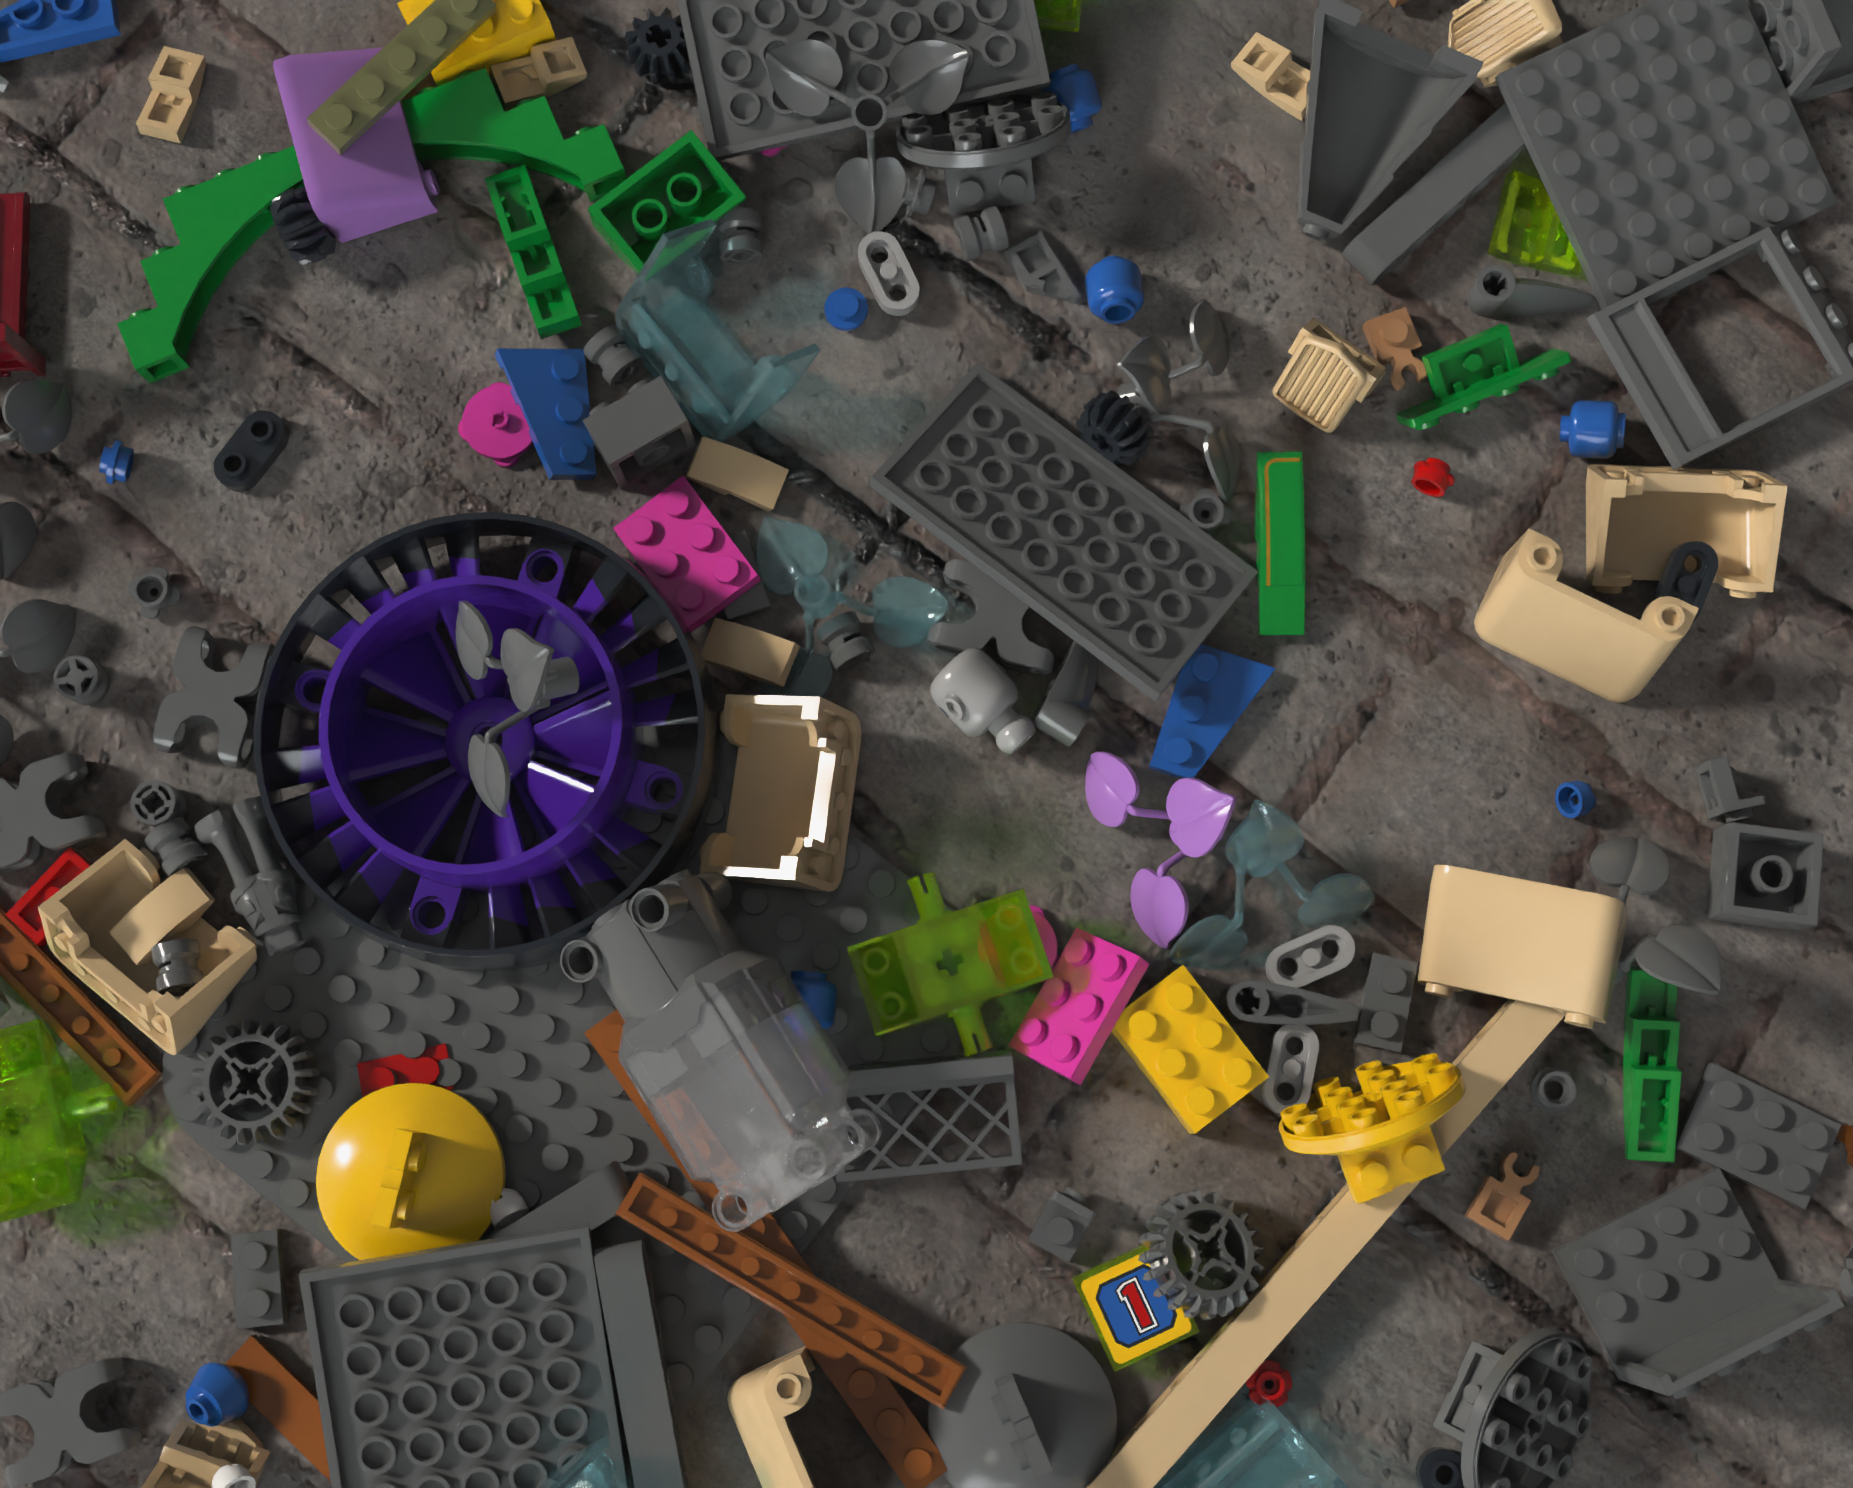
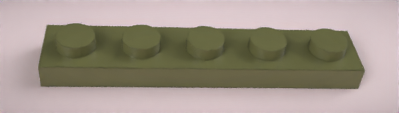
M435 0L307 117L308 125L339 155H342L496 12V4L492 0Z

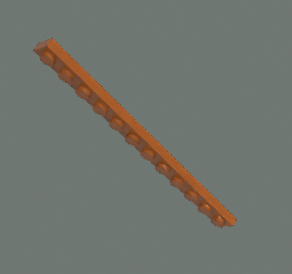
M616 1009L584 1033L713 1216L816 1277L682 1087L651 1101L647 1094H644L639 1088L641 1085L636 1076L632 1077L621 1065L618 1052L622 1026L625 1022L618 1010ZM785 1316L906 1488H925L947 1471L940 1451L888 1376Z

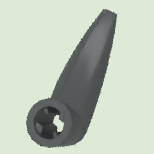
M1496 264L1489 265L1480 271L1467 294L1468 306L1472 312L1482 317H1522L1560 313L1590 307L1593 300L1591 293L1574 287L1536 279L1514 278L1509 269ZM1484 287L1492 288V292L1496 291L1498 295L1489 294L1490 290L1486 291Z
M1074 640L1031 718L1035 728L1067 747L1073 744L1088 719V709L1098 673V658Z
M1245 980L1234 983L1225 988L1219 1000L1220 1010L1224 1017L1237 1024L1255 1022L1312 1025L1358 1021L1359 1007L1316 992L1269 982ZM1242 990L1246 991V998L1253 1001L1252 1008L1245 1009L1247 1014L1243 1013L1242 1006L1237 1005L1235 1000L1236 996L1243 995Z

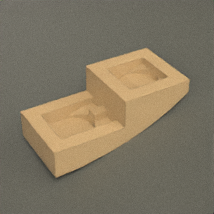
M1256 32L1231 62V68L1265 98L1290 115L1303 121L1306 114V87L1310 80V71L1292 61L1289 49Z
M568 37L532 46L531 56L491 65L489 75L503 110L508 111L524 99H537L544 95L547 98L585 79L587 72L573 38Z
M167 46L163 47L148 78L152 91L136 122L140 134L181 144L200 93L206 66L205 56Z
M702 437L685 478L724 496L731 494L769 512L774 509L789 469L734 446Z
M715 618L702 648L701 655L704 662L709 665L740 672L752 680L784 687L800 646L789 640L751 627Z
M182 868L145 896L109 933L136 965H148L152 960L151 948L153 946L169 941L176 932H188L215 899L189 868Z

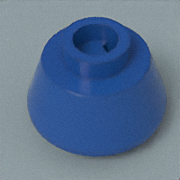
M206 1363L198 1369L186 1392V1411L193 1421L210 1427L237 1420L246 1413L248 1408L249 1390L242 1376L229 1365Z

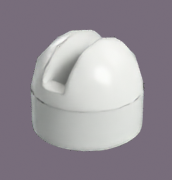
M503 1188L501 1191L503 1198L496 1202L492 1200L490 1215L495 1229L505 1228L528 1213L529 1209L524 1199L516 1190Z
M225 1465L220 1467L213 1476L211 1487L256 1488V1481L242 1465Z

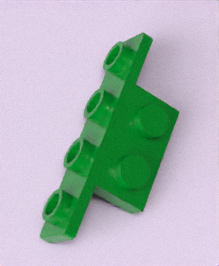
M1499 324L1422 356L1434 398L1398 412L1396 417L1398 423L1415 430L1431 428L1440 423L1439 417L1453 411L1459 414L1474 410L1480 406L1479 400L1491 395L1495 397L1506 396L1520 389L1519 384L1529 379L1543 380L1558 374L1560 366L1572 362L1570 352L1553 348L1519 362L1508 325Z

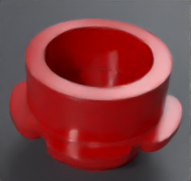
M1427 458L1426 461H1418L1413 466L1415 470L1411 483L1423 494L1432 497H1442L1448 486H1453L1455 483L1454 476L1450 474V466L1440 459Z
M1264 1360L1246 1381V1386L1250 1390L1248 1393L1250 1399L1260 1407L1270 1405L1272 1408H1277L1283 1405L1288 1399V1391L1292 1389L1290 1373L1285 1369H1281L1280 1364L1276 1361ZM1267 1380L1273 1381V1387L1271 1389H1267L1265 1387V1382Z

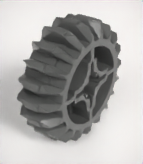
M245 1019L243 1020L241 1031L236 1025L230 1024L225 1027L227 1041L216 1035L209 1038L212 1047L215 1049L213 1053L204 1050L198 1053V1057L207 1063L205 1069L194 1068L191 1071L192 1076L202 1078V1086L192 1087L190 1090L191 1094L204 1096L205 1098L204 1101L195 1107L197 1113L212 1111L205 1125L209 1129H215L222 1125L220 1129V1137L222 1139H231L236 1134L237 1143L240 1145H248L252 1137L257 1145H265L268 1143L270 1133L275 1139L286 1137L284 1123L294 1129L301 1126V1121L295 1114L296 1111L311 1113L313 1107L303 1100L305 1095L315 1096L319 1093V1088L308 1086V1078L319 1076V1069L306 1068L305 1066L306 1063L313 1060L315 1054L310 1050L298 1053L304 1045L305 1039L300 1035L289 1039L291 1031L289 1026L281 1024L274 1031L272 1020L263 1019L257 1027L254 1020ZM264 1043L276 1050L271 1057H263L256 1064L239 1054L244 1048ZM287 1067L288 1088L284 1096L279 1089L278 1080ZM227 1068L232 1075V1085L224 1095L223 1079ZM250 1073L261 1074L257 1080L261 1087L260 1090L249 1089L254 1083ZM255 1100L262 1106H268L273 1111L268 1116L255 1121H249L235 1113L241 1106L247 1107Z
M1193 1190L1187 1194V1197L1184 1193H1178L1170 1198V1203L1164 1201L1159 1204L1155 1210L1157 1216L1152 1215L1147 1218L1144 1224L1150 1232L1141 1235L1138 1242L1149 1250L1140 1254L1138 1261L1150 1264L1151 1270L1144 1274L1143 1280L1152 1281L1155 1279L1159 1286L1155 1288L1153 1296L1159 1298L1167 1294L1169 1296L1167 1309L1174 1311L1183 1306L1184 1318H1193L1198 1313L1202 1320L1215 1318L1216 1314L1222 1317L1229 1315L1233 1312L1234 1307L1239 1308L1245 1305L1247 1300H1249L1247 1294L1256 1291L1259 1286L1253 1277L1261 1274L1265 1267L1256 1262L1254 1258L1262 1255L1265 1248L1253 1245L1252 1239L1258 1235L1259 1230L1255 1228L1247 1230L1244 1225L1249 1213L1242 1212L1238 1215L1233 1213L1235 1200L1228 1199L1220 1205L1218 1192H1210L1205 1197L1201 1190ZM1187 1219L1197 1220L1208 1226L1198 1233L1191 1228L1186 1231L1178 1225L1182 1220ZM1202 1245V1251H1197V1247ZM1203 1252L1204 1255L1199 1257L1198 1254ZM1174 1256L1176 1257V1259H1177V1261H1178V1267H1177V1264H1176V1262H1175ZM1201 1258H1205L1206 1262L1200 1264L1202 1261ZM1204 1276L1211 1280L1217 1278L1224 1283L1217 1291L1205 1290L1195 1286L1196 1281Z

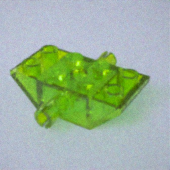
M934 871L923 874L928 893H924L919 876L907 880L920 919L916 921L917 924L849 946L847 949L876 1037L948 1016V1018H954L965 1051L964 1055L968 1057L978 1053L972 1034L976 1035L981 1052L994 1048L980 1008L984 1007L983 1003L1010 995L1054 976L1024 888L952 912V910H946L936 880V873ZM951 953L954 958L960 957L963 963L957 966L958 974L950 976L947 969H938L937 964L943 961V954Z
M42 1019L0 1029V1223L81 1201L87 1151L80 1120L107 1112L112 1113L117 1110V1100L109 1101V1099L98 1101L116 1095L110 1083H104L101 1086L74 1093L69 1067ZM24 1115L26 1123L20 1125V1119Z

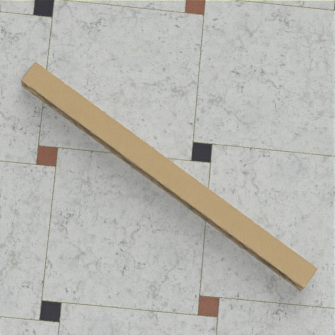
M1508 999L1452 1062L1462 1073L1466 1091L1456 1105L1430 1125L1441 1157L1564 1018L1565 1014L1558 1012L1555 1008ZM1421 1180L1411 1184L1409 1182L1392 1188L1393 1191L1360 1204L1353 1200L1346 1183L1259 1282L1256 1291L1247 1296L1249 1299L1247 1303L1237 1308L1116 1445L1108 1463L1086 1488H1153Z

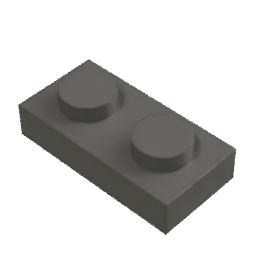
M1378 953L1370 954L1353 1039L1354 1044L1401 1053L1418 962Z
M282 1229L232 1234L231 1250L236 1328L245 1329L288 1323Z

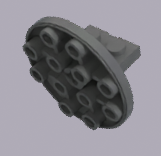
M1018 93L983 101L984 104L970 107L963 105L948 108L942 113L932 116L921 114L903 116L902 123L896 132L898 150L903 157L912 162L944 169L950 215L984 210V207L1001 205L1003 207L1035 202L1031 159L1060 144L1071 132L1070 111L1057 100L1056 93Z
M1010 1322L982 1330L963 1342L950 1355L951 1358L967 1368L944 1409L929 1402L928 1431L929 1437L940 1451L947 1468L944 1475L954 1488H1086L1108 1463L1114 1448L1117 1432V1412L1113 1391L1097 1360L1076 1339L1044 1324Z
M1556 1328L1537 1329L1519 1339L1504 1355L1472 1340L1457 1372L1458 1377L1451 1392L1447 1393L1433 1423V1427L1463 1442L1461 1473L1464 1488H1550L1555 1480L1561 1482L1569 1475L1573 1464L1571 1454L1578 1439L1584 1437L1589 1431L1593 1418L1592 1413L1588 1411L1591 1392L1592 1358L1586 1354L1584 1347L1575 1337ZM1567 1433H1570L1569 1442L1564 1451H1561L1562 1442Z

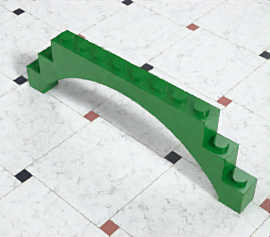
M486 68L478 71H465L451 82L438 87L423 88L414 97L401 101L419 162L460 159L490 161L517 167L525 164L526 169L556 178L586 192L590 202L602 198L627 179L622 163L604 124L597 127L588 126L581 128L572 137L564 140L545 95L537 99H524L518 102L513 109L504 112ZM294 145L279 152L264 153L258 156L252 163L237 169L229 168L222 170L208 181L198 185L183 186L177 189L173 195L163 198L180 245L162 247L154 251L151 257L140 261L158 307L137 310L129 316V319L117 323L135 370L149 384L190 368L186 356L197 326L214 293L232 267L255 241L275 225L270 211L272 199L281 196V193L292 188L296 190L305 186Z

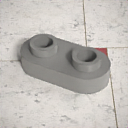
M876 231L866 235L858 246V262L879 306L883 311L893 316H903L912 312L920 299V287L899 242L887 232ZM879 253L887 256V260L883 263H876L872 258ZM897 290L903 291L906 294L905 298L899 301L892 299L890 295Z
M1327 925L1273 949L1266 959V975L1271 983L1300 988L1348 966L1355 954V943L1350 933L1340 926ZM1330 941L1335 944L1337 954L1334 958H1328L1323 954L1322 945L1324 942ZM1289 959L1294 962L1296 970L1292 976L1282 973L1280 969L1282 960Z
M1283 1025L1276 1030L1271 1039L1265 1069L1269 1078L1263 1081L1262 1097L1268 1108L1275 1113L1280 1114L1282 1110L1289 1106L1300 1103L1307 1104L1309 1101L1319 1053V1040L1313 1029L1307 1025ZM1289 1038H1296L1300 1041L1301 1051L1299 1054L1292 1055L1286 1050V1042ZM1283 1082L1289 1084L1293 1091L1291 1098L1286 1101L1280 1099L1277 1095V1087Z

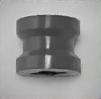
M75 655L63 659L57 665L54 672V685L57 691L64 697L84 706L94 705L102 701L108 694L110 677L107 670L98 663L93 662L87 657ZM91 678L86 685V689H84L83 685L86 683V680Z

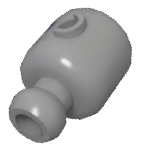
M969 648L961 652L940 671L931 683L930 695L934 703L969 737H979L989 730L994 735L998 748L1002 752L1012 755L1036 732L1033 721L1027 716L1019 715L1012 708L1018 699L1017 685L1007 675L1004 668L997 664L983 650Z

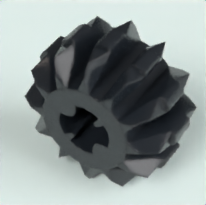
M666 7L661 16H655V13L648 8L647 20L643 21L634 17L632 22L634 31H628L625 35V42L628 46L625 53L628 62L635 64V71L640 78L650 73L651 81L657 85L662 75H667L668 80L674 84L676 71L689 74L690 60L680 15L673 18L671 10ZM660 44H664V45H665V46L662 47V48H658V45H660Z
M305 186L296 190L292 188L281 193V196L272 199L270 211L273 216V222L291 258L301 265H305L310 262L316 263L326 258L325 256L335 252L336 239L316 216Z
M1112 390L1107 394L1100 392L1095 398L1093 397L1084 407L1085 410L1081 413L1080 419L1076 424L1082 433L1080 436L1082 441L1088 443L1090 447L1118 467L1123 464L1131 465L1135 460H1138L1147 450L1146 447L1150 444V439L1155 434L1149 425L1150 418L1139 410L1140 405H1134L1130 402L1128 396L1125 395L1121 398L1117 392Z

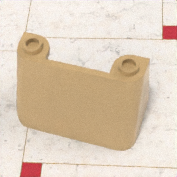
M1588 465L1586 475V580L1592 586H1595V591L1612 594L1621 593L1622 587L1632 585V580L1660 581L1670 554L1678 545L1685 542L1701 541L1710 545L1718 557V570L1712 583H1718L1722 587L1728 588V595L1737 598H1756L1757 592H1773L1788 486L1766 473L1746 469L1685 467L1673 470L1670 466ZM1688 556L1685 559L1684 566L1687 571L1693 572L1696 569L1697 563L1692 556Z
M1528 529L1502 557L1477 610L1474 625L1479 637L1501 650L1606 700L1623 703L1633 699L1640 694L1688 632L1699 608L1678 598L1664 596L1652 601L1644 610L1640 620L1556 581L1564 561L1561 548L1549 537Z
M726 694L724 710L720 715V729L731 744L738 746L726 833H712L701 847L700 874L717 872L722 874L727 880L814 891H834L838 888L843 875L861 744V725L857 715L822 697Z
M124 839L42 903L38 910L48 946L55 957L167 1053L176 1055L193 1040L257 960V943L252 935L242 927L234 929L233 927L225 926L218 932L200 917L188 932H176L170 940L195 939L198 941L200 958L196 963L197 968L203 972L204 978L183 996L174 997L169 992H166L164 995L159 994L156 987V978L160 975L159 967L154 965L153 959L148 965H136L109 933L135 905L161 884L157 872L160 869V864L155 856L145 848L138 850L129 841Z
M1435 865L1430 884L1417 982L1420 985L1426 986L1425 993L1437 997L1452 999L1453 992H1463L1464 989L1555 1008L1558 1012L1565 1014V1023L1579 1027L1593 1028L1594 1021L1606 1024L1628 918L1627 910L1623 901L1607 895L1461 867Z
M806 1346L741 1375L733 1382L728 1391L727 1401L730 1412L762 1488H816L786 1417L802 1408L811 1396L812 1381L809 1373L816 1368V1365Z

